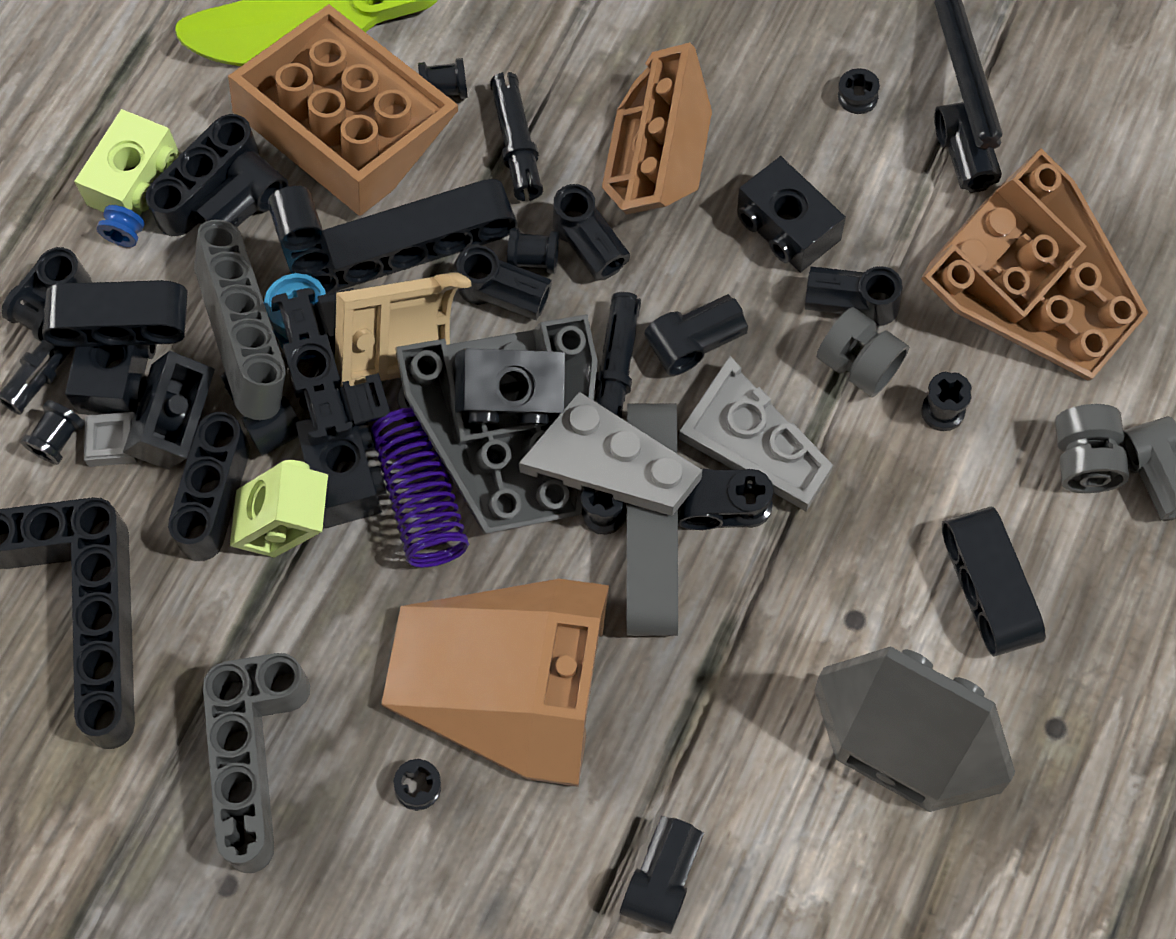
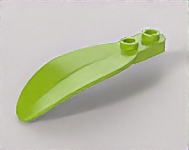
M241 0L202 10L182 18L176 24L175 34L183 46L204 58L219 63L242 66L328 4L366 33L377 23L426 10L432 7L438 0Z

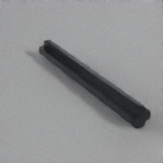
M935 0L934 3L976 146L983 151L988 148L996 149L1002 143L1000 138L1003 133L962 0Z

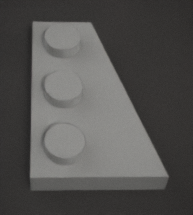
M730 356L679 431V439L732 470L755 469L765 473L772 481L774 494L807 512L831 474L833 464L794 423H789L774 408L770 397L760 387L756 388L742 374V368Z
M578 392L564 409V413L557 417L519 463L521 473L535 477L540 473L563 480V485L581 490L585 486L610 493L615 500L671 516L674 515L702 478V470L581 392Z

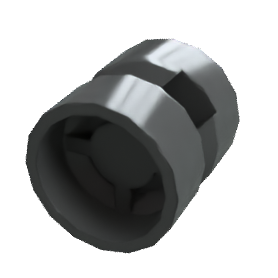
M851 307L840 316L829 330L817 351L816 357L839 374L845 371L850 372L849 381L873 398L883 390L898 371L910 347L887 330L877 333L876 323L856 308ZM861 343L865 344L858 356L854 354Z
M1086 404L1069 408L1056 416L1057 445L1064 452L1060 455L1059 459L1062 486L1066 490L1075 493H1100L1119 488L1128 482L1127 455L1123 447L1119 446L1123 443L1124 432L1121 412L1118 408L1105 404Z

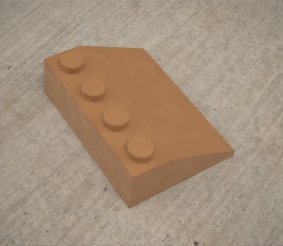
M330 4L228 75L233 113L244 117L249 122L251 128L359 216L363 215L396 188L458 112V104Z

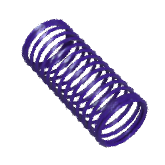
M403 408L389 412L386 416L378 419L372 425L370 432L376 444L375 449L379 454L378 460L381 463L380 468L384 473L383 479L387 483L386 489L390 493L389 499L393 503L391 508L396 513L394 518L399 523L397 529L401 533L400 539L404 543L403 550L407 563L415 567L438 566L460 557L466 552L470 544L466 534L462 533L465 528L464 525L459 523L462 517L456 513L459 507L456 503H453L456 497L453 493H450L453 489L452 485L448 483L450 477L445 473L446 468L441 459L439 461H431L436 456L439 457V455L435 451H429L433 448L431 441H426L429 438L420 422L405 423L389 430L383 436L378 435L390 423L402 418L416 416L412 408ZM414 426H420L413 431L401 435L390 436L391 434L399 430ZM420 436H425V437H423V438H421V439H419V440H416V441H414V442H410V443H406V444H400V443H405V442L414 440V439H416V438H418V437H420ZM427 446L415 452L398 454L413 447ZM387 449H396L390 454L384 453ZM431 455V456H429V457H427V458H425V459H422V460H420V461H416V462H412V463H408V464H401V463H403V462H405V461H407V460H410V459H413V458H416V457ZM390 458L399 459L393 464L387 463ZM433 465L422 471L404 474L405 472L413 470L415 468ZM439 466L442 467V471H433ZM393 468H403L397 473H390ZM435 475L434 477H431L424 481L408 483L422 477ZM441 476L445 477V481H436ZM396 478H406L399 483H393ZM438 485L429 490L421 491L418 493H411L425 487ZM444 486L448 488L447 491H438ZM399 488H409L402 493H396ZM433 496H438V497H436V498H434V499H431V500H427V501H424V502L415 503V502L420 501V500L425 499V498H429V497H433ZM447 496L451 498L450 501H440ZM402 498H412L406 503H399ZM441 506V507H438V508H436V509H434V510H430V511L418 513V512L423 511V510H426V509H428V508ZM449 506H453L454 508L453 511H443L447 509ZM418 507L409 513L402 512L405 508ZM452 516H455L457 518L456 521L443 522L448 520ZM409 517H421L412 523L405 522ZM441 517V518L436 519V520L424 522V521H427V520L432 519V518ZM455 526L460 528L458 532H446ZM412 527H425L415 533H408ZM436 528H441V529H439V530H435V531L428 532V531L433 530V529H436ZM425 537L415 543H411L414 538ZM449 541H460L458 544L445 550L417 553L426 547L441 545Z

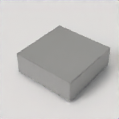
M134 412L85 416L84 461L88 467L137 463L136 457L123 453L135 416Z

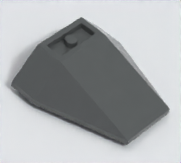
M587 314L540 322L533 330L448 345H446L445 339H439L395 348L405 398L483 534L582 514L581 494L584 491V486L581 490L563 485V480L540 473H538L537 477L521 473L519 468L520 461L560 414L549 416L548 424H519L518 415L499 414V423L469 422V413H455L456 352L465 348L565 352L564 409L578 392L594 400L598 361ZM504 374L499 382L500 393L505 399L515 401L520 391L517 380L508 374Z
M891 646L824 667L818 677L814 691L837 761L928 812L1001 794L1011 782L1015 769L996 704L985 698L984 691L973 682L960 677H955L952 680L933 670V664L923 655L908 649L900 652Z

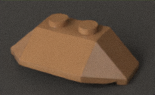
M690 42L652 52L645 63L647 68L634 81L617 109L602 188L626 215L666 207L697 191L699 188L712 109L696 49Z

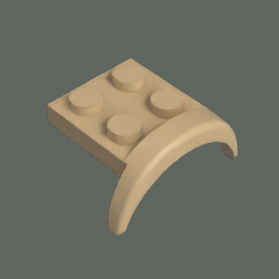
M453 272L439 274L430 278L336 293L335 364L340 377V387H343L342 382L349 381L350 386L366 383L365 376L379 373L381 381L400 378L401 375L395 348L398 346L445 339L446 345L450 344V313L453 298L458 288L471 287V280L460 273Z

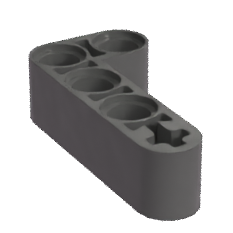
M286 653L261 655L216 664L207 672L203 683L216 844L223 858L235 869L243 873H255L262 870L270 863L274 855V836L262 716L299 709L310 695L308 677L297 660ZM280 675H295L292 686L282 692L272 691V684ZM233 682L243 683V688L236 698L221 700V693L228 684ZM238 731L248 732L247 741L240 749L235 751L225 750L226 741L233 733ZM241 782H252V792L245 801L240 803L230 802V793L233 787ZM236 820L244 821L246 831L256 841L248 844L247 853L244 855L236 849L237 846L243 845L245 841L244 828Z

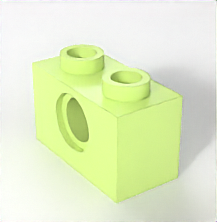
M121 109L74 182L87 206L104 212L106 206L118 205L130 209L140 216L143 211L149 209L145 198L148 187L178 158L179 150L169 128Z
M285 460L237 489L230 546L275 558L321 533L323 530L328 474L311 470L310 466L302 461Z

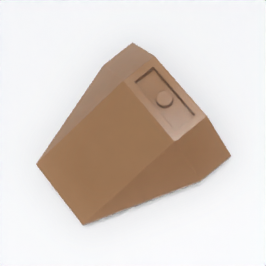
M1042 148L1036 151L985 200L935 255L921 278L955 313L1088 381L1096 376L1149 313L1076 182Z
M554 579L401 606L381 703L382 707L527 780L579 787L587 736L585 728L598 640L599 636L602 637L609 585Z

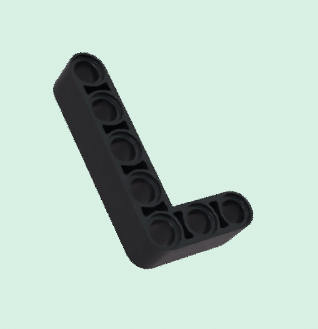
M497 179L481 180L325 230L322 229L311 193L307 188L303 186L284 187L277 190L268 199V208L290 273L307 274L317 279L325 289L326 294L462 252L470 246H481L500 240L510 235L511 228H517L518 224L504 186Z
M92 497L0 509V535L9 533L5 542L0 545V569L71 561L74 717L76 725L92 742L103 749L121 747L129 741L135 726L130 554L127 525L111 503L103 498ZM105 520L109 521L105 530L97 534H91L96 524ZM59 527L55 536L48 540H42L47 530ZM111 567L110 572L104 579L96 582L92 581L94 574L100 568ZM112 614L111 621L107 626L99 630H93L94 623L100 616ZM106 662H114L110 674L102 679H94L95 671L100 665ZM107 711H115L114 720L108 727L101 730L95 729L96 721L100 715Z

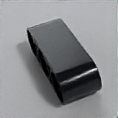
M227 114L219 117L148 187L145 196L147 205L158 228L164 234L181 236L190 232L199 223L194 217L192 209L227 180L228 169L235 159L248 151H255L260 155L250 124L244 117L238 114ZM209 173V174H207L206 176L199 177V176H201L202 174ZM178 204V205L175 206L174 208L167 209L168 207H170V206H172V205Z
M164 280L55 284L46 290L42 337L46 342L61 347L177 343L185 338L188 290L179 283Z
M214 412L200 421L169 517L168 529L172 538L182 553L194 561L211 559L222 548L235 505L236 490L240 488L249 458L250 446L238 420L226 412ZM225 436L233 437L226 446L214 447L220 438ZM212 480L220 481L213 491L208 493L200 492L203 485ZM198 525L206 526L204 533L194 539L186 538L188 532L193 527Z
M990 506L942 521V535L946 549L989 653L995 657L1044 642L1046 634L1041 613L997 510Z

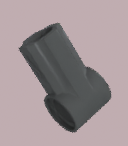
M1166 416L1123 430L1124 440L1119 446L1123 447L1126 451L1128 469L1133 473L1139 472L1161 520L1176 519V421L1172 417Z

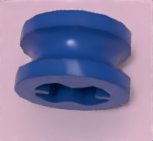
M118 205L106 206L103 212L106 220L99 221L96 229L97 232L104 239L123 247L136 246L138 241L136 233L143 230L144 220L137 213Z

